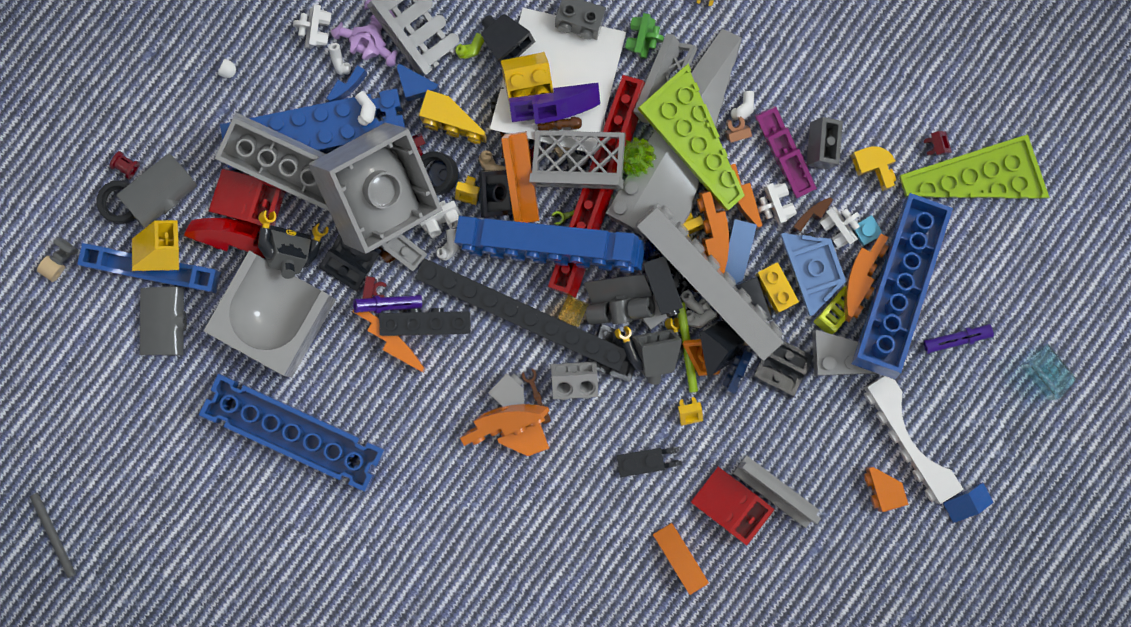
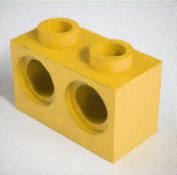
M778 262L755 274L756 277H759L763 291L775 314L799 302Z

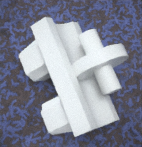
M314 4L313 8H310L308 21V14L301 13L300 20L293 21V26L299 28L298 36L304 37L305 30L307 29L305 48L312 49L314 46H326L328 43V33L318 32V24L328 26L331 20V13L320 10V5Z
M785 183L766 185L764 190L769 204L765 196L759 198L762 206L758 208V212H764L766 218L770 219L773 218L770 210L772 209L778 226L787 222V219L797 214L793 203L782 206L779 199L788 196L789 191Z
M445 200L441 201L440 205L443 211L420 223L424 231H427L431 238L442 233L439 225L447 222L450 229L457 227L458 218L461 213L454 200L447 204Z
M834 206L826 211L828 214L819 221L826 231L834 225L841 231L832 238L838 248L848 243L852 244L858 239L848 225L850 224L854 230L860 227L855 220L860 216L858 212L851 215L848 209L842 211L846 218L845 220Z

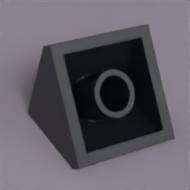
M506 169L480 170L481 218L513 214Z
M717 321L699 331L707 376H712L729 365L745 343L723 321Z

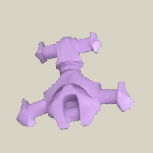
M367 0V1L364 2V5H365L364 9H365V10H366V9H369V8L367 7V4H368L370 1H372V0ZM390 10L389 12H390V13L392 14V16L395 18L396 16H395V15L393 14V12ZM374 15L370 17L371 22L367 26L354 27L353 30L343 28V23L340 22L336 28L331 30V34L336 40L340 39V36L349 38L351 44L350 53L353 55L359 52L363 54V60H368L380 54L386 59L387 66H395L396 56L399 51L394 50L390 52L385 48L386 43L382 39L380 31L383 27Z

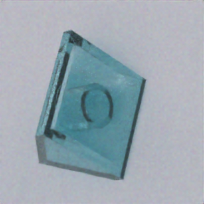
M1049 344L1043 346L1020 365L1048 400L1060 399L1076 380V377Z

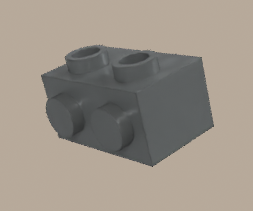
M561 0L555 17V27L564 33L572 32L579 34L580 37L587 40H597L605 19L606 7L583 0Z
M821 117L810 122L807 166L826 170L839 165L843 121Z

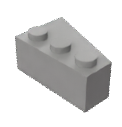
M819 330L812 331L814 376L877 374L851 364L858 345L857 341Z

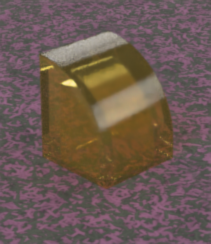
M568 296L558 319L579 328L589 304Z

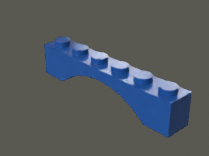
M86 243L81 245L77 264L84 268L214 294L217 293L221 274L216 269L179 263V270L132 271V253Z

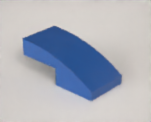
M357 65L346 84L337 80L326 98L328 102L342 100L349 96L368 75L366 70Z

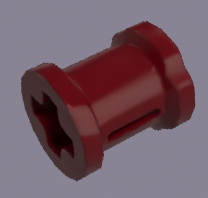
M118 151L113 156L109 164L111 169L119 170L125 174L127 179H131L140 166L138 161L133 162L125 157L121 151Z

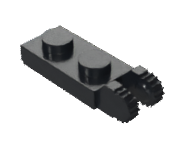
M679 446L616 455L620 478L682 466V460L664 463L662 454L679 452Z

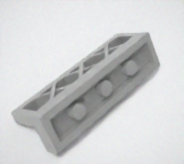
M666 33L633 111L641 122L649 123L637 108L670 80L669 76L672 71L678 68L681 70L687 64L691 65L697 51L695 45L680 43L675 35ZM680 50L688 51L687 56L678 61L677 57Z

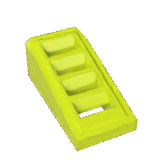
M846 286L836 294L813 321L826 333L834 334L845 321V313L835 304L837 303L844 309V301L841 297L845 296ZM831 310L834 314H836L839 317V319L834 317L829 311Z

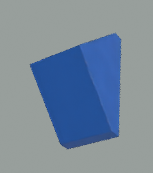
M398 64L397 70L407 102L425 97L427 90L439 92L438 84Z
M982 482L943 502V505L950 519L955 523L981 513L994 502Z

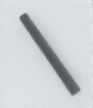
M35 493L29 496L67 578L75 576L76 572L39 494Z

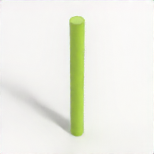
M681 302L683 308L679 309L678 320L682 341L691 340L685 302ZM684 348L683 354L689 392H698L695 367Z

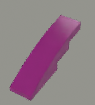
M773 106L755 115L762 134L795 198H799L817 189L799 148L796 147L789 129L785 127L777 107Z

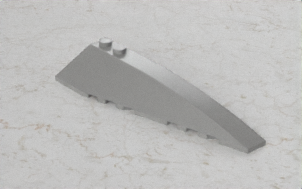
M724 29L719 32L691 73L695 83L697 82L700 89L699 93L709 110L715 127L717 126L720 108L723 106L727 85H729L730 74L735 65L742 41L741 37ZM655 130L624 181L623 190H619L606 214L612 221L648 239L637 227V222L658 203L660 207L665 205L673 213L672 219L676 224L679 221L684 224L692 211L695 193H697L699 187V179Z

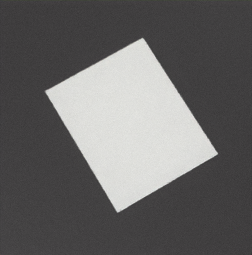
M523 8L519 24L530 31L536 42L519 57L545 52L549 62L553 88L599 83L601 104L589 110L590 116H584L583 113L571 116L579 117L582 120V127L580 129L562 128V130H557V128H553L549 131L601 132L626 32L602 26L597 40H587L580 37L579 34L572 32L564 33L556 28V15ZM503 79L501 88L504 87V89H500L490 129L508 134L527 131L528 138L535 140V131L538 130L535 120L512 122ZM541 136V142L550 144L555 142L551 137ZM567 137L560 144L562 147L571 149L577 142L573 137ZM588 138L582 145L590 152L597 146L598 141L595 138ZM581 146L576 149L585 152Z

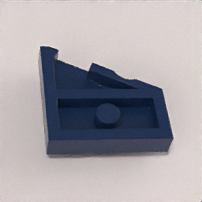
M744 350L741 354H736L732 363L735 368L732 374L727 373L722 384L725 386L723 392L729 395L736 394L737 386L745 374L752 358V353Z

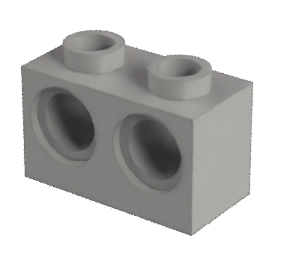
M596 362L551 364L553 399L567 400L570 398L589 399L591 397H598Z

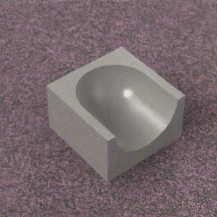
M384 123L308 164L343 243L365 254L443 211L408 128Z
M249 251L206 325L204 332L279 374L293 378L336 299L295 276L290 279L283 278L280 270L270 268L267 260Z

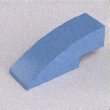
M735 219L729 237V252L725 272L727 271L737 284L743 281L757 224Z

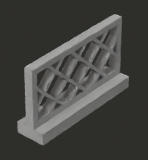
M536 130L532 173H530L529 182L535 187L623 190L624 180L622 175L626 134L621 132ZM541 136L551 137L555 141L546 151L540 146ZM567 137H573L577 143L566 151L560 143ZM588 138H595L599 144L588 152L582 144ZM611 138H619V147L611 153L604 144ZM559 146L565 154L554 162L548 154ZM581 146L587 155L577 163L570 155ZM603 147L609 153V156L599 164L592 155ZM547 157L553 163L546 171H538L539 162L543 158ZM569 157L575 166L569 171H562L558 165ZM591 158L598 166L591 172H585L580 166ZM612 158L617 162V173H607L603 168Z
M747 455L734 470L733 474L804 528H807L810 522L818 524L821 520L816 515L819 509Z

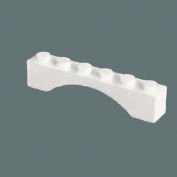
M881 376L865 386L866 393H864L866 400L870 405L874 404L878 412L876 415L882 424H887L890 429L888 432L890 438L902 448L900 453L907 463L910 462L915 469L912 472L919 483H924L927 488L924 491L929 500L941 504L964 490L952 470L929 460L912 442L903 421L901 405L903 392L897 382L889 377Z

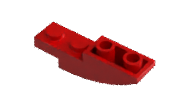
M226 218L191 220L184 233V236L213 246L216 249L228 251L231 245L240 250L251 251L261 258H265L258 248L260 226L248 222Z

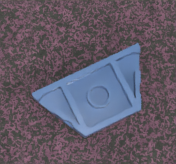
M782 233L780 236L809 317L813 316L846 282L832 240L822 237L816 238L806 235Z

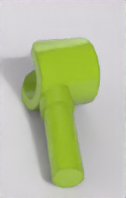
M575 210L565 213L555 211L551 216L554 217L560 214L562 220L554 224H564L566 219L573 216Z

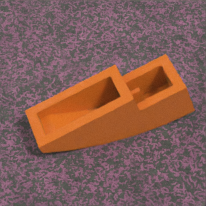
M672 523L653 534L689 595L709 584Z

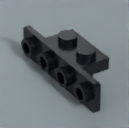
M431 308V312H422L421 309H408V313H380V335L470 334L471 313L469 311L444 312V308Z

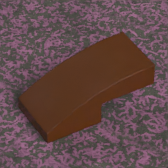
M829 197L815 204L799 218L791 230L799 234L811 217L817 221L820 220L833 199Z

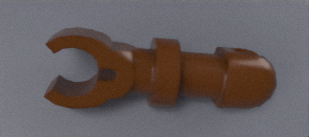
M571 117V119H560L546 122L545 124L540 123L537 126L538 130L549 131L553 128H557V130H562V128L576 130L582 127V120L579 117Z

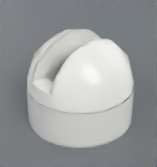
M224 59L218 75L224 78H231L236 73V67L233 62Z

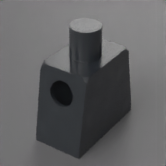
M506 14L501 15L497 20L492 15H488L482 20V25L486 29L481 33V36L500 65L501 60L519 57L536 42L528 29Z

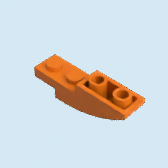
M710 191L698 193L697 205L699 211L704 213V231L710 235L701 239L705 250L704 253L707 257L712 255L720 263L719 269L724 274L729 252V231L726 213L723 210H715Z
M882 233L879 235L871 251L861 248L852 265L844 296L845 321L850 322L852 317L858 318L864 308L860 305L864 298L868 300L875 289L871 286L875 279L869 276H872L878 266L874 263L877 257L882 258L889 247L885 244L889 237Z
M531 404L509 405L492 409L475 419L473 422L476 427L468 430L460 437V440L465 446L471 442L473 445L482 442L485 439L484 436L488 434L495 436L503 432L505 436L511 433L518 435L526 430V426L532 424L534 427L545 421L544 416L550 410L545 406Z

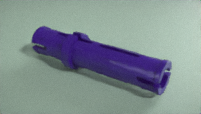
M420 294L396 297H380L376 295L373 298H356L353 300L354 313L374 312L377 314L388 310L422 308V297Z
M991 324L972 329L967 327L964 331L924 340L923 343L926 353L930 354L964 344L973 345L976 341L993 338L994 333ZM956 339L955 341H951V342L939 344V343H942V342H946V341H950V340Z

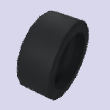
M430 151L421 156L425 169L434 160H440L446 165L447 177L445 181L439 186H433L436 195H443L449 192L458 180L456 162L451 156L438 151Z
M122 180L111 181L99 190L96 204L99 213L106 220L116 224H127L135 220L130 211L124 215H114L107 208V198L110 193L118 189H124L130 183Z

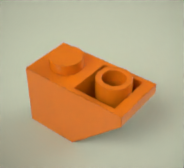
M530 424L526 426L525 431L518 435L511 433L505 436L501 432L502 437L497 439L500 444L526 456L549 449L541 424L534 427Z
M874 467L865 468L867 473L864 474L867 486L872 488L873 495L870 497L874 509L878 508L879 512H885L909 505L902 482Z

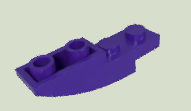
M599 83L553 88L554 93L509 98L512 122L535 120V124L568 118L588 111L601 104Z

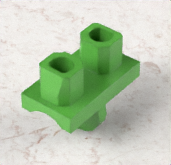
M643 13V17H632L630 29L639 32L638 38L628 37L625 45L628 51L636 53L643 59H647L649 48L655 49L656 43H663L664 36L659 34L660 27L655 26L656 20L646 13Z

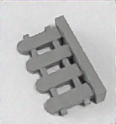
M403 0L370 1L367 7L419 75L425 76L432 70L430 65L433 68L438 66L437 60L447 52L451 55L455 53L454 47L459 44V37L454 33L445 36L441 29L446 25V19L442 15L432 18L428 12L433 5L432 0H411L413 5L402 13L396 5ZM390 10H391V11L393 12V14L396 16L395 18H394V17L392 16V14L389 12ZM422 15L427 23L415 31L410 23ZM403 29H405L410 36H407ZM436 34L441 41L428 49L423 42ZM416 47H418V48L421 50V52L423 53L422 55L420 54V52L417 50Z

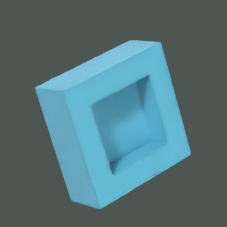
M872 215L859 222V228L853 229L862 246L878 238L881 233L883 234Z

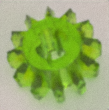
M634 137L632 143L626 140L623 170H625L627 175L631 176L634 174L639 177L641 172L648 174V167L654 168L652 161L657 158L654 154V147L647 140H639Z

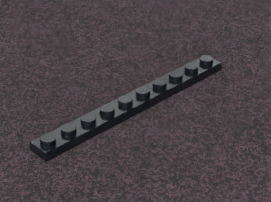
M423 259L415 276L416 280L620 372L627 357L624 349L428 259Z

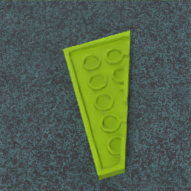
M687 64L637 109L705 188L711 192L712 196L725 211H728L745 195L735 171L730 166L727 158L728 155L719 140L720 136L709 110L701 98L700 89L690 72L691 68Z
M1028 134L899 176L906 198L909 193L923 198H1050Z

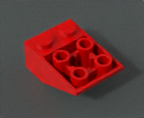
M222 169L209 212L262 227L263 224L259 221V214L266 210V218L269 220L270 212L274 211L276 219L270 225L275 226L286 191L254 176Z
M720 467L716 468L691 501L693 505L746 546L775 510Z

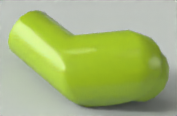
M476 33L471 44H459L455 48V52L461 59L475 57L479 54L484 39L481 34Z

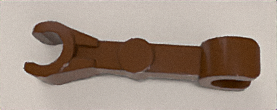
M531 369L534 376L530 380L526 379L524 372H522L523 380L531 385L535 401L538 405L544 406L541 401V395L534 383L537 378L536 371ZM549 413L544 416L545 421L542 422L543 424L551 422Z

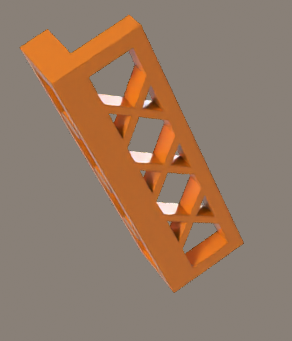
M527 131L504 134L501 140L514 221L525 223L539 221L536 189L529 182L530 173H532V163Z

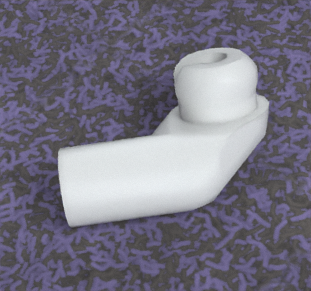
M361 91L355 96V99L362 106L358 122L363 126H367L374 120L376 107L366 93Z
M753 91L743 92V104L738 108L732 109V119L738 120V117L741 116L745 120L753 113Z

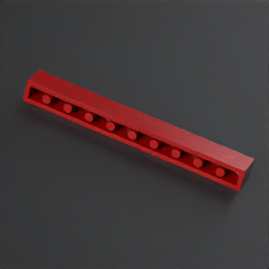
M622 75L603 132H621L626 134L624 159L639 120L633 111L645 85L643 80ZM611 138L604 144L611 153L619 147V138ZM603 147L594 154V158L599 164L609 156V153ZM612 158L603 168L607 173H617V162ZM593 160L588 172H591L598 166ZM582 188L569 227L600 230L614 189ZM568 263V266L555 265L548 287L555 292L576 298L586 268L577 267L576 263Z

